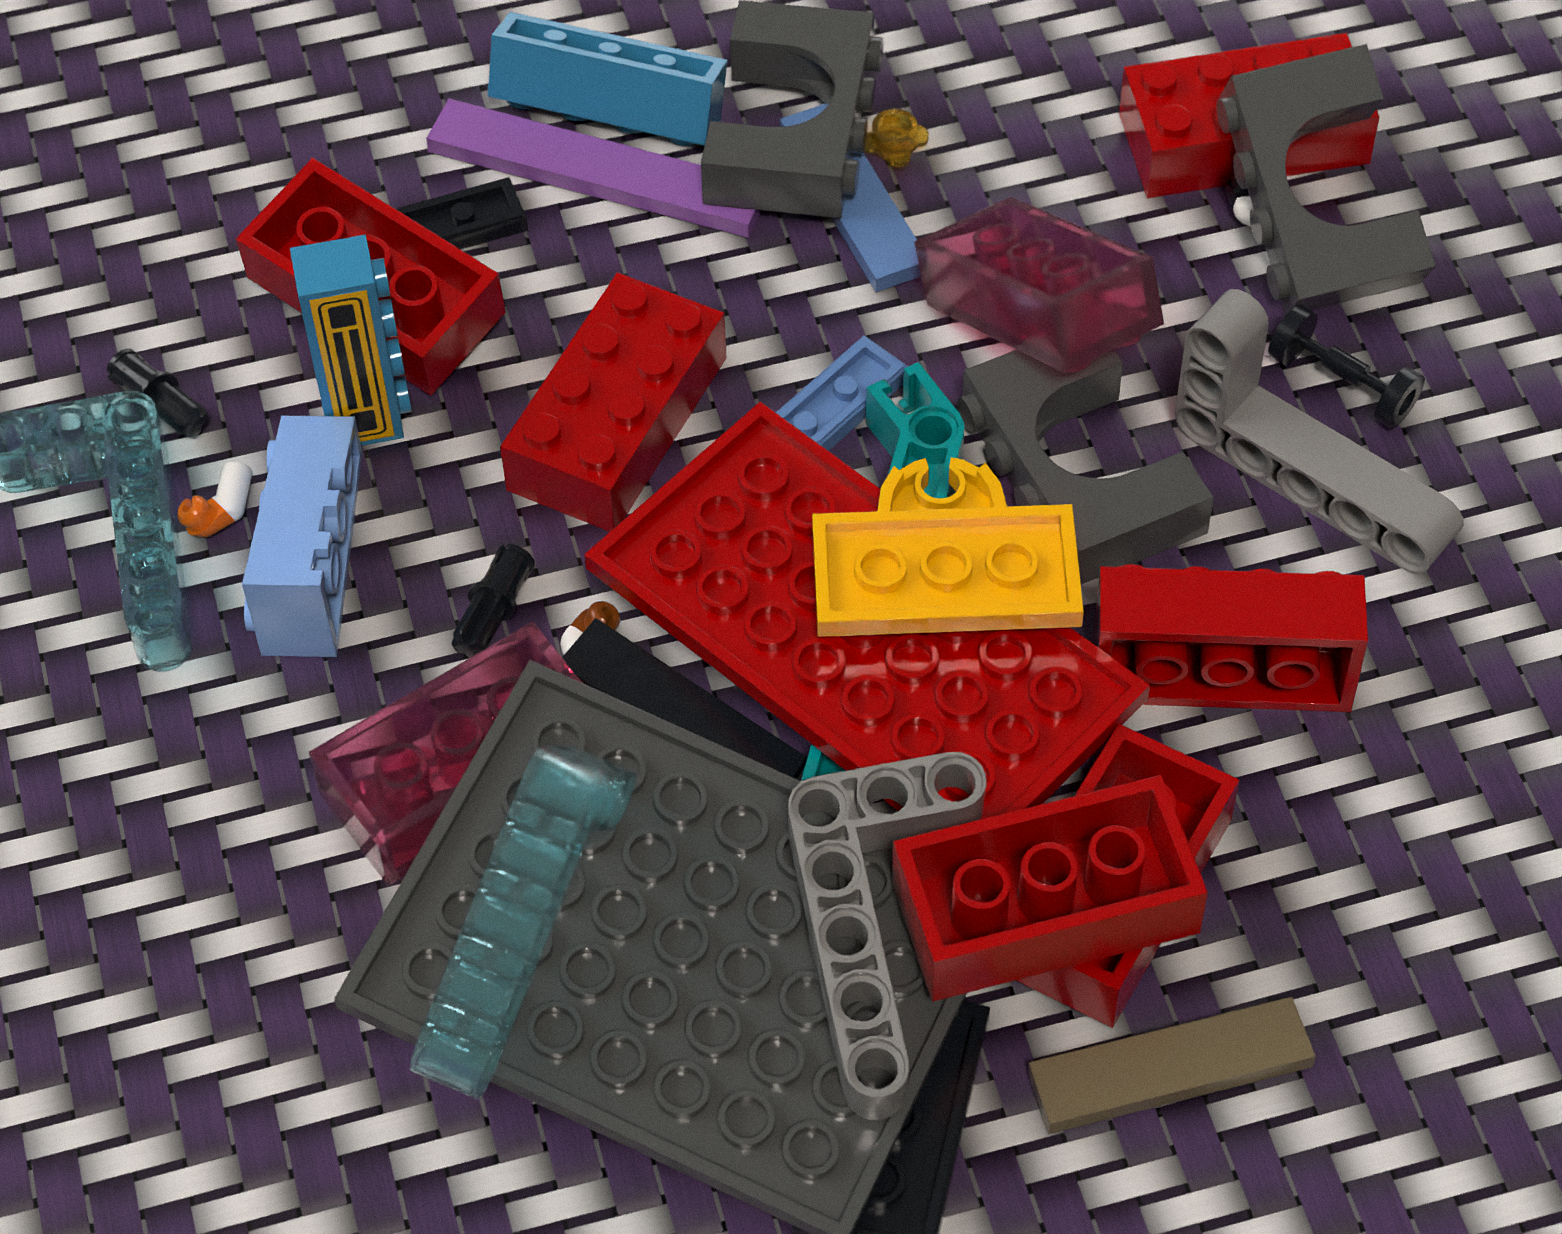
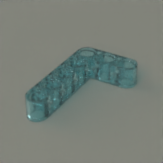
M126 391L1 413L0 490L8 493H21L108 477L123 613L137 658L145 668L156 672L170 671L178 668L190 656L193 642L168 449L154 401L144 393Z
M542 745L536 750L522 777L411 1059L410 1071L475 1099H479L482 1096L497 1068L590 832L613 830L617 826L633 793L636 782L635 772L573 746Z

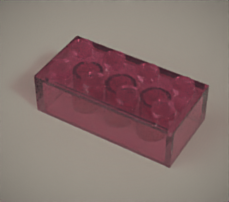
M1013 197L1002 200L914 241L928 306L1063 373L1084 369L1091 364L1092 359L1117 347L1132 345L1138 342L1143 334L1164 324L1153 257Z
M534 622L527 624L309 751L319 793L387 886L402 878L408 872L528 662L532 660L581 682Z

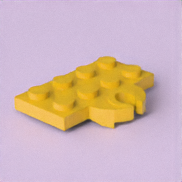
M951 457L948 484L956 493L947 498H934L924 492L929 482V467L926 458L912 462L901 470L895 466L892 468L881 486L877 511L812 514L818 637L1082 627L1084 611L1072 504L1007 506L1001 482L986 462L981 467H978L963 459Z

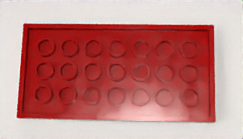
M762 402L755 405L584 554L588 571L844 770L848 771L947 752H962L975 758L982 765L986 774V792L981 819L1043 804L1110 738L1118 723L1123 725L1149 697L1150 685L1071 627L818 637L812 514L875 512L878 510L881 489ZM946 787L938 792L941 797L951 802H960L970 797L964 789L958 787ZM883 799L897 811L903 808L894 800Z

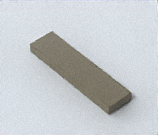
M1288 997L1032 1061L1028 1064V1076L1047 1132L1052 1134L1313 1068L1316 1056L1293 997Z

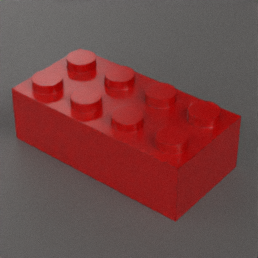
M1341 33L1125 66L1123 69L1119 116L1146 197L1153 198L1226 186L1227 181L1233 179V157L1237 152L1231 133L1225 134L1221 129L1216 104L1230 77L1351 48L1352 44L1348 34ZM1377 109L1370 119L1312 132L1295 140L1289 145L1287 150L1286 176L1370 164L1380 117Z
M312 157L237 236L236 242L247 278L302 313L290 248L366 234L370 259H384L391 296L380 297L378 301L391 299L398 336L388 337L386 340L394 338L399 340L405 372L404 375L399 376H405L407 381L431 396L506 313L499 273Z
M617 272L501 444L500 450L506 491L610 532L625 519L725 362L727 354L724 312Z
M1126 564L1119 567L1100 566L1092 643L1150 685L1148 700L1143 705L1351 712L1368 644L1365 576L1343 575L1335 571H1321L1313 574L1275 572L1270 569L1224 571L1210 570L1199 566L1185 569L1145 568L1136 564Z
M1118 723L1075 796L1161 775L1201 874L1232 821L1240 779ZM1161 944L1016 981L1113 1028Z
M1161 775L893 841L892 884L932 1002L1200 934L1208 892Z

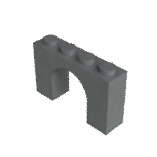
M739 0L730 37L732 81L803 89L828 103V106L814 118L786 127H766L710 121L701 159L703 204L836 218L842 217L846 194L856 195L858 188L860 163L859 160L853 159L854 152L864 153L866 147L868 119L861 118L862 112H872L874 106L876 78L870 77V71L880 72L883 59L884 39L883 37L874 36V13Z
M1367 44L1233 75L1223 89L1220 99L1217 100L1216 108L1219 124L1225 134L1231 133L1237 152L1233 157L1236 180L1241 189L1248 188L1254 208L1250 211L1251 230L1256 242L1259 245H1265L1270 261L1266 271L1269 290L1275 300L1281 299L1285 314L1298 304L1314 310L1419 284L1436 267L1419 210L1359 225L1345 226L1332 224L1309 213L1295 198L1287 180L1285 164L1287 150L1291 143L1312 132L1370 119L1383 101V94Z
M1094 320L965 369L963 396L958 398V409L964 425L970 432L977 430L986 444L987 458L993 471L998 476L1005 475L1012 485L1017 506L1072 504L1081 585L1099 578L1100 566L1119 567L1126 564H1134L1208 534L1214 499L1183 451L1130 473L1112 478H1089L1073 474L1058 466L1045 454L1039 442L1053 427L1119 400L1123 362Z

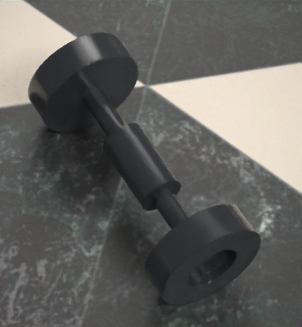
M1301 304L1294 306L1282 319L1274 332L1269 344L1268 355L1281 364L1288 366L1306 349L1323 359L1321 366L1356 387L1365 384L1382 394L1377 404L1374 418L1391 429L1396 428L1407 417L1417 402L1424 386L1425 377L1409 367H1404L1387 384L1370 374L1371 367L1335 345L1328 349L1311 339L1318 322L1317 313Z

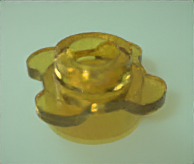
M888 109L880 112L873 119L872 132H867L865 152L879 154L881 158L888 161V164L893 167H903L910 163L911 154L917 147H923L928 143L929 133L925 127L918 126L916 118L911 113L902 109Z

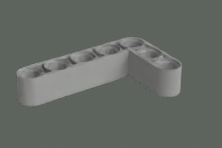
M1239 289L1225 291L1188 330L1185 337L1175 409V418L1180 430L1195 444L1398 567L1411 573L1420 574L1426 572L1463 528L1464 519L1460 510L1443 494L1260 387L1259 379L1269 326L1268 316L1261 304L1250 294Z
M947 752L811 777L801 781L792 790L788 799V838L842 1090L849 1108L858 1116L868 1120H883L893 1116L903 1106L907 1096L909 1060L862 853L893 848V841L981 819L986 792V774L982 765L975 758L962 752ZM946 787H958L964 789L970 797L960 802H951L941 797L938 792ZM880 799H891L898 802L903 808L893 814H882L875 811L870 805ZM823 811L831 814L835 820L824 827H815L807 824L802 818L811 812ZM828 873H837L844 876L850 883L845 888L839 890H827L820 887L815 881ZM852 937L859 940L864 945V948L854 955H841L831 949L829 945L835 939ZM865 1001L875 1006L879 1014L869 1021H855L850 1019L843 1010L851 1003ZM880 1067L887 1070L894 1077V1081L885 1088L871 1089L864 1086L857 1076L865 1069Z

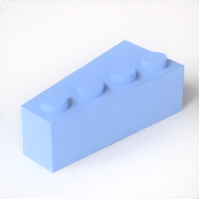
M281 416L276 440H269L268 475L265 488L261 491L259 513L242 582L245 594V628L247 631H255L261 656L337 657L363 455L354 416Z

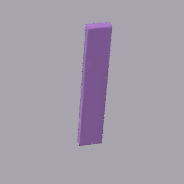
M453 99L447 100L426 138L428 152L747 238H749L762 211L703 204L701 165Z

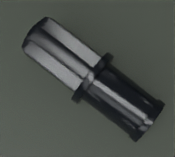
M128 348L120 350L109 361L107 366L108 379L136 399L138 409L149 416L157 415L179 434L194 437L201 432V426L208 421L206 409L178 388L177 378L171 373L158 371L148 364L136 351Z
M507 544L506 547L500 545L484 578L474 583L468 592L470 604L453 632L452 647L458 653H465L473 659L481 657L501 621L513 616L517 609L515 599L518 596V592L535 566V560L532 555L524 548L515 544Z

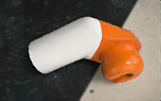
M227 462L222 466L215 496L206 501L203 497L195 495L192 497V500L187 498L182 501L178 508L177 518L183 526H186L188 534L207 538L241 519L245 511L252 478L250 467L240 462Z

